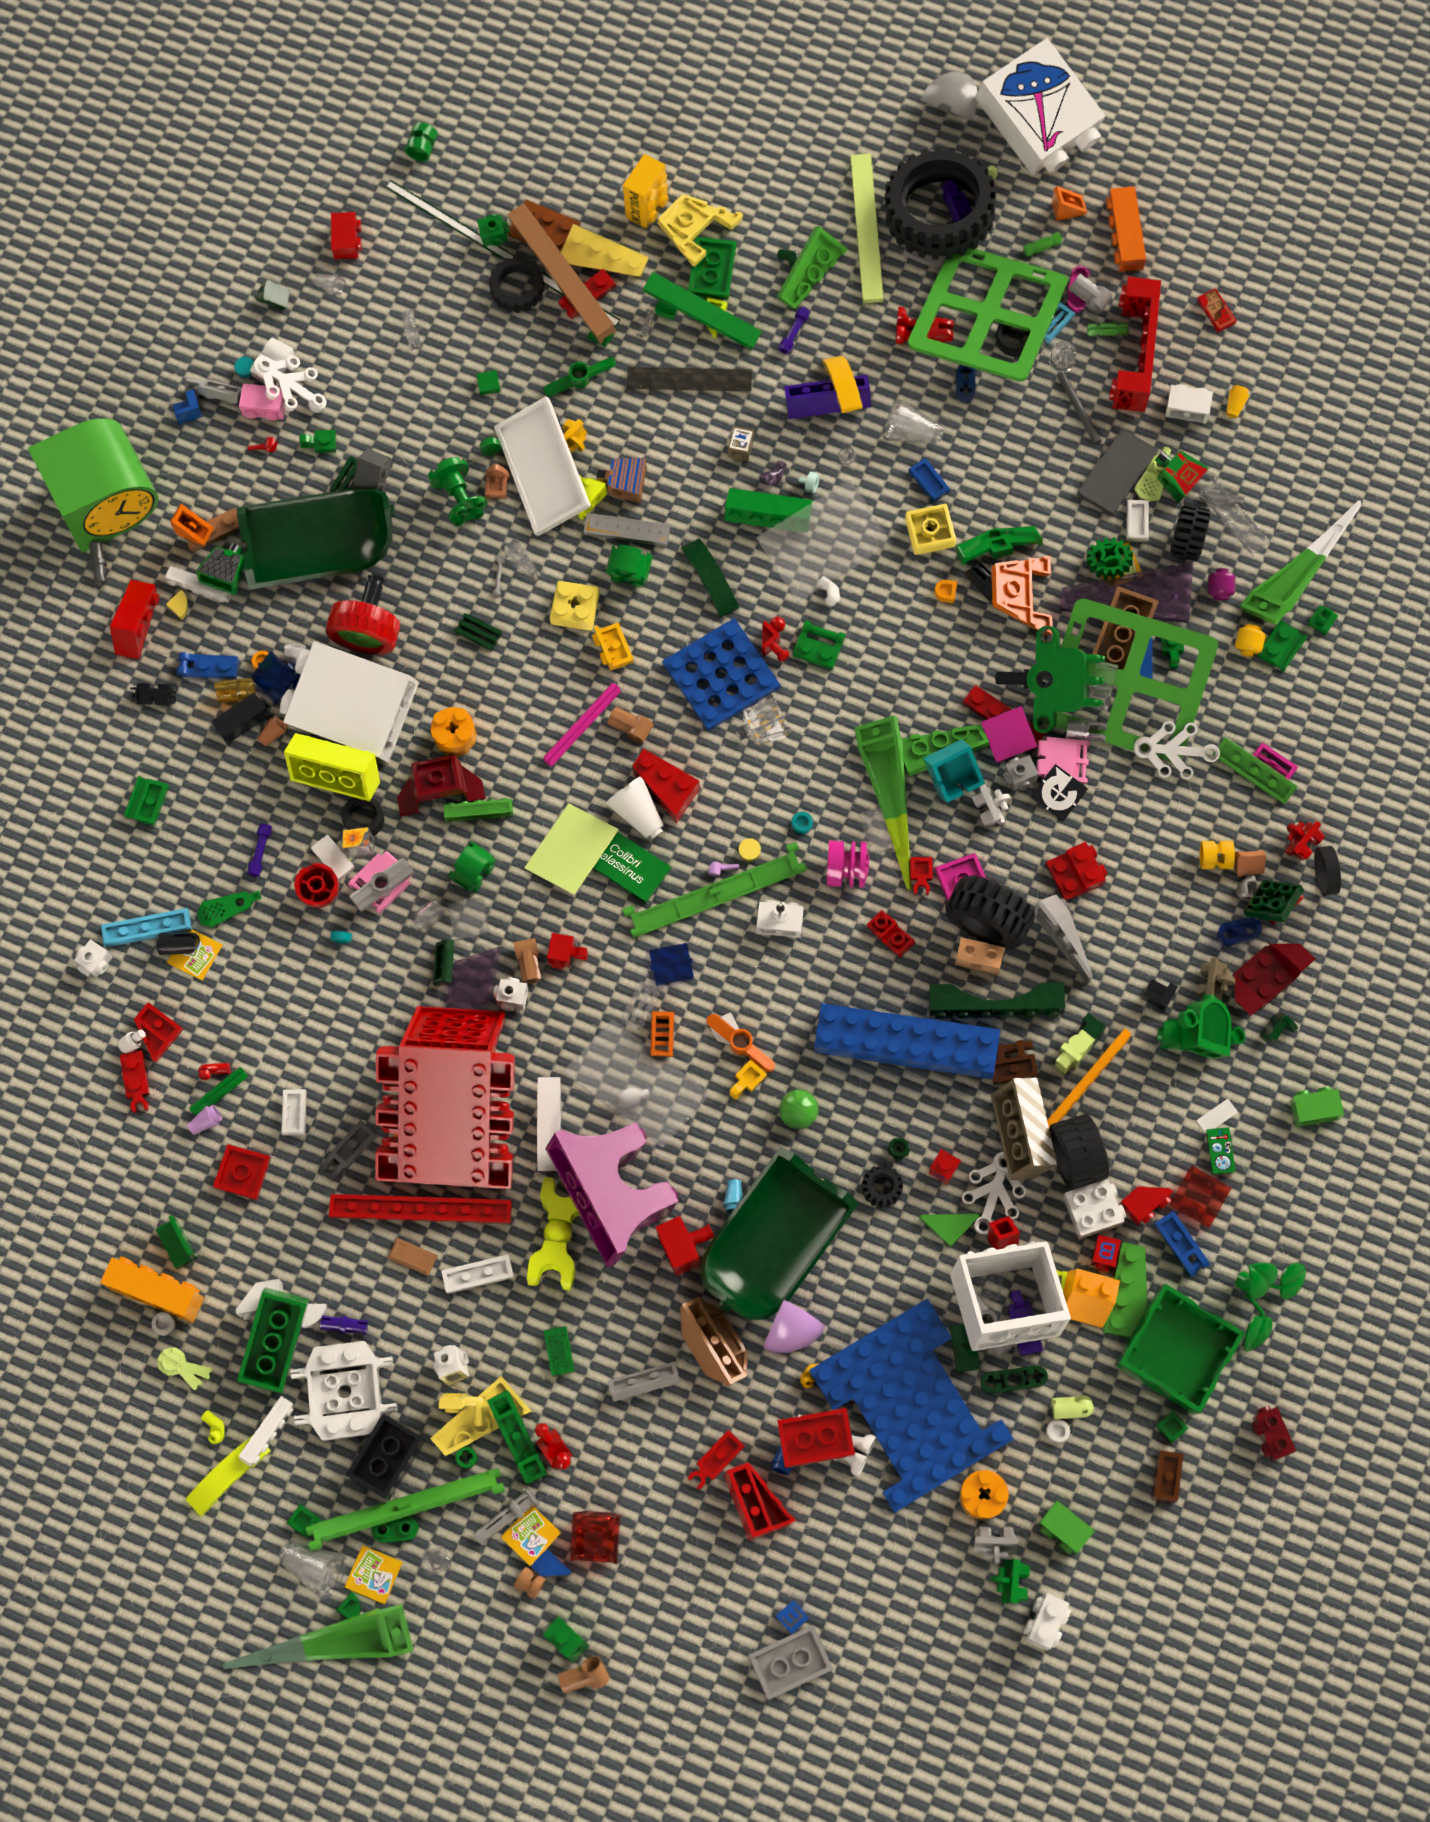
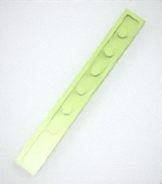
M871 154L851 155L863 303L883 302Z

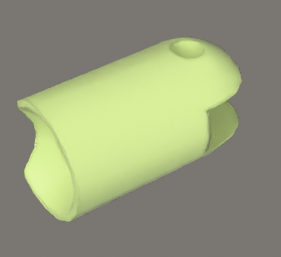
M1085 1395L1052 1398L1053 1419L1084 1418L1090 1416L1094 1410L1092 1400Z

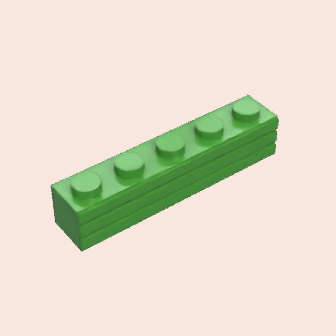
M502 798L501 800L489 799L487 801L476 800L470 803L463 801L459 804L447 803V805H443L446 822L513 816L512 799Z

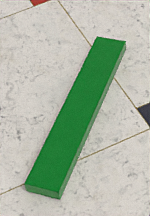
M654 272L651 273L642 290L646 294L750 350H753L762 333L758 328Z

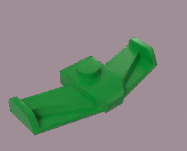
M1035 526L994 528L956 545V553L961 564L965 565L967 561L987 552L995 559L1012 555L1013 546L1029 544L1043 546V538Z

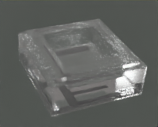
M444 1545L421 1553L428 1576L452 1568Z

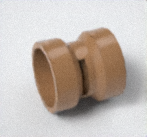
M525 1567L517 1578L514 1588L519 1591H525L527 1596L534 1600L544 1586L546 1579L542 1576L534 1575L531 1569Z

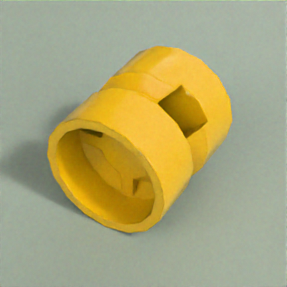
M1201 841L1199 850L1200 868L1214 869L1218 866L1219 869H1233L1235 862L1234 842L1220 841L1216 844L1214 841Z

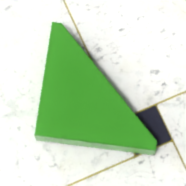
M978 1214L921 1215L920 1220L951 1248L980 1216Z

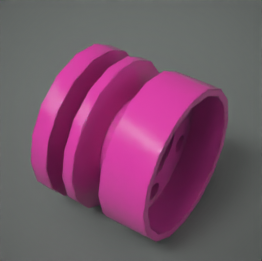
M829 840L827 886L841 887L843 878L848 877L850 887L853 888L854 878H859V888H864L869 871L867 842H861L860 852L855 851V841H852L850 851H845L843 841Z

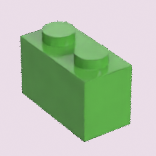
M1323 1087L1314 1093H1309L1308 1090L1296 1092L1295 1096L1290 1100L1295 1126L1299 1127L1340 1120L1344 1116L1339 1089L1331 1090V1087Z
M1059 1501L1052 1505L1038 1524L1041 1527L1040 1532L1050 1540L1054 1537L1060 1542L1059 1547L1069 1555L1071 1553L1076 1555L1095 1531Z

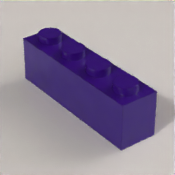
M854 376L862 408H871L868 376ZM831 380L784 386L788 419L841 412L837 402V394Z

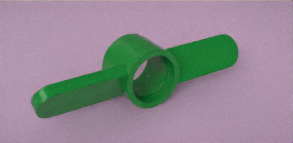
M607 358L589 367L583 362H575L569 367L568 375L546 384L543 392L546 396H554L573 386L584 388L590 383V377L616 365L615 358ZM576 372L586 373V376L580 379L573 377Z

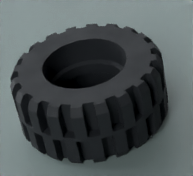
M974 875L965 876L958 881L945 906L947 917L959 929L982 942L1007 949H1015L1021 946L1035 919V912L1031 904L1027 903V900L1020 897L1018 893L993 880H987L984 877Z

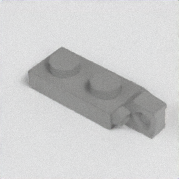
M188 377L185 381V392L194 390L195 394L204 395L208 399L224 400L228 404H237L240 401L241 387L209 379L202 381Z

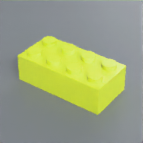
M297 733L294 734L284 751L291 781L366 801L371 800L380 784L375 754L369 751H362Z

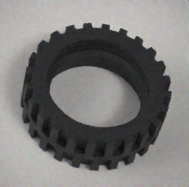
M935 147V151L931 152L923 149L918 156H915L914 153L909 155L906 163L901 161L898 164V171L893 170L891 172L890 181L886 183L885 193L886 224L889 226L891 236L896 235V243L899 246L905 244L906 251L909 253L913 251L918 252V257L925 258V255H930L932 260H938L939 256H946V260L953 259V254L959 253L960 256L966 254V249H976L978 241L984 242L987 238V231L992 230L993 220L995 219L996 187H994L993 176H988L989 169L986 165L981 167L980 160L977 157L971 159L968 152L962 151L960 154L955 152V148L949 147L948 151L941 150V147ZM948 180H954L956 185L965 188L975 198V208L962 220L948 225L923 223L911 216L905 207L906 199L919 187L929 183L946 182Z

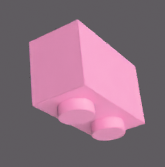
M243 384L239 402L242 416L251 419L261 417L271 421L283 420L285 408L280 387H278L280 391L278 397L271 400L265 394V386ZM269 390L271 394H276L273 390Z

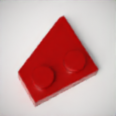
M149 1002L134 1018L137 1028L145 1032L146 1036L143 1038V1041L148 1048L151 1059L155 1063L158 1062L184 1030Z

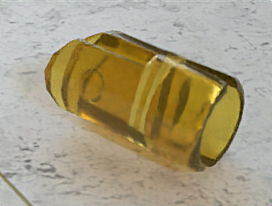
M244 678L214 682L218 703L239 701L254 692L256 694L255 684H253L254 679Z

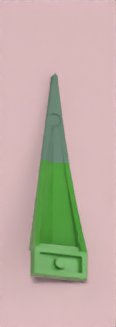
M402 1604L384 1609L377 1608L224 1663L222 1668L229 1669L323 1659L393 1657L413 1652V1644Z

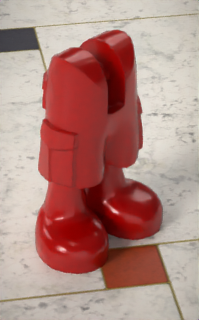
M898 307L895 344H903L909 340L912 331L907 329H913L918 320L908 317L904 307ZM935 317L927 338L942 343L953 341L954 333L952 330L954 329V320Z

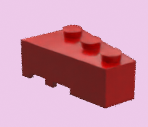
M130 580L110 624L115 655L140 659L155 606L159 603V594H157L155 584Z

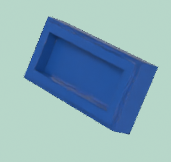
M926 458L908 469L909 474L932 503L950 492L948 485Z

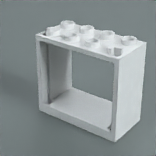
M1032 1241L1023 1246L1012 1244L999 1250L989 1248L980 1253L968 1252L959 1256L950 1273L972 1351L1058 1337L1071 1319L1048 1242L1035 1243ZM1032 1267L1046 1314L984 1324L971 1277Z

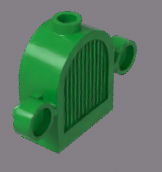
M1202 995L1201 1001L1192 1002L1185 1011L1180 1012L1178 1015L1179 1025L1183 1028L1181 1049L1210 1059L1230 1057V1045H1239L1245 1041L1244 1030L1239 1026L1232 1027L1231 1016L1227 1007L1222 1001L1216 999L1215 995Z

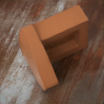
M493 464L485 472V497L507 499V486L510 474L504 467Z
M1264 850L1250 852L1235 851L1234 870L1237 877L1264 874L1266 862Z

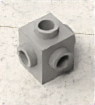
M1029 755L1021 759L1017 757L1008 761L1007 765H1005L1003 779L1007 786H1011L1013 791L1017 789L1022 791L1029 788L1032 783L1037 782L1039 774Z

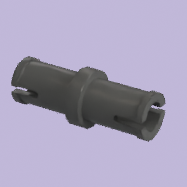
M91 542L88 544L91 556L89 563L90 568L93 569L94 585L104 586L108 584L105 569L107 561L103 556L102 543Z

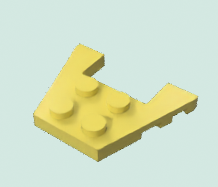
M682 194L658 218L657 224L690 264L695 267L706 256V250L692 241L713 220H716L732 231L742 221L743 214L737 211L735 214L728 212L726 208L721 206L715 208L707 205L705 201Z

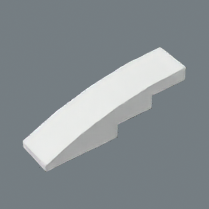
M538 1077L537 1167L538 1171H556L545 1148L554 1133L561 1130V1077Z

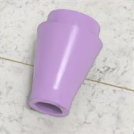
M214 1105L206 1106L187 1126L190 1132L196 1135L199 1132L219 1125L222 1116Z

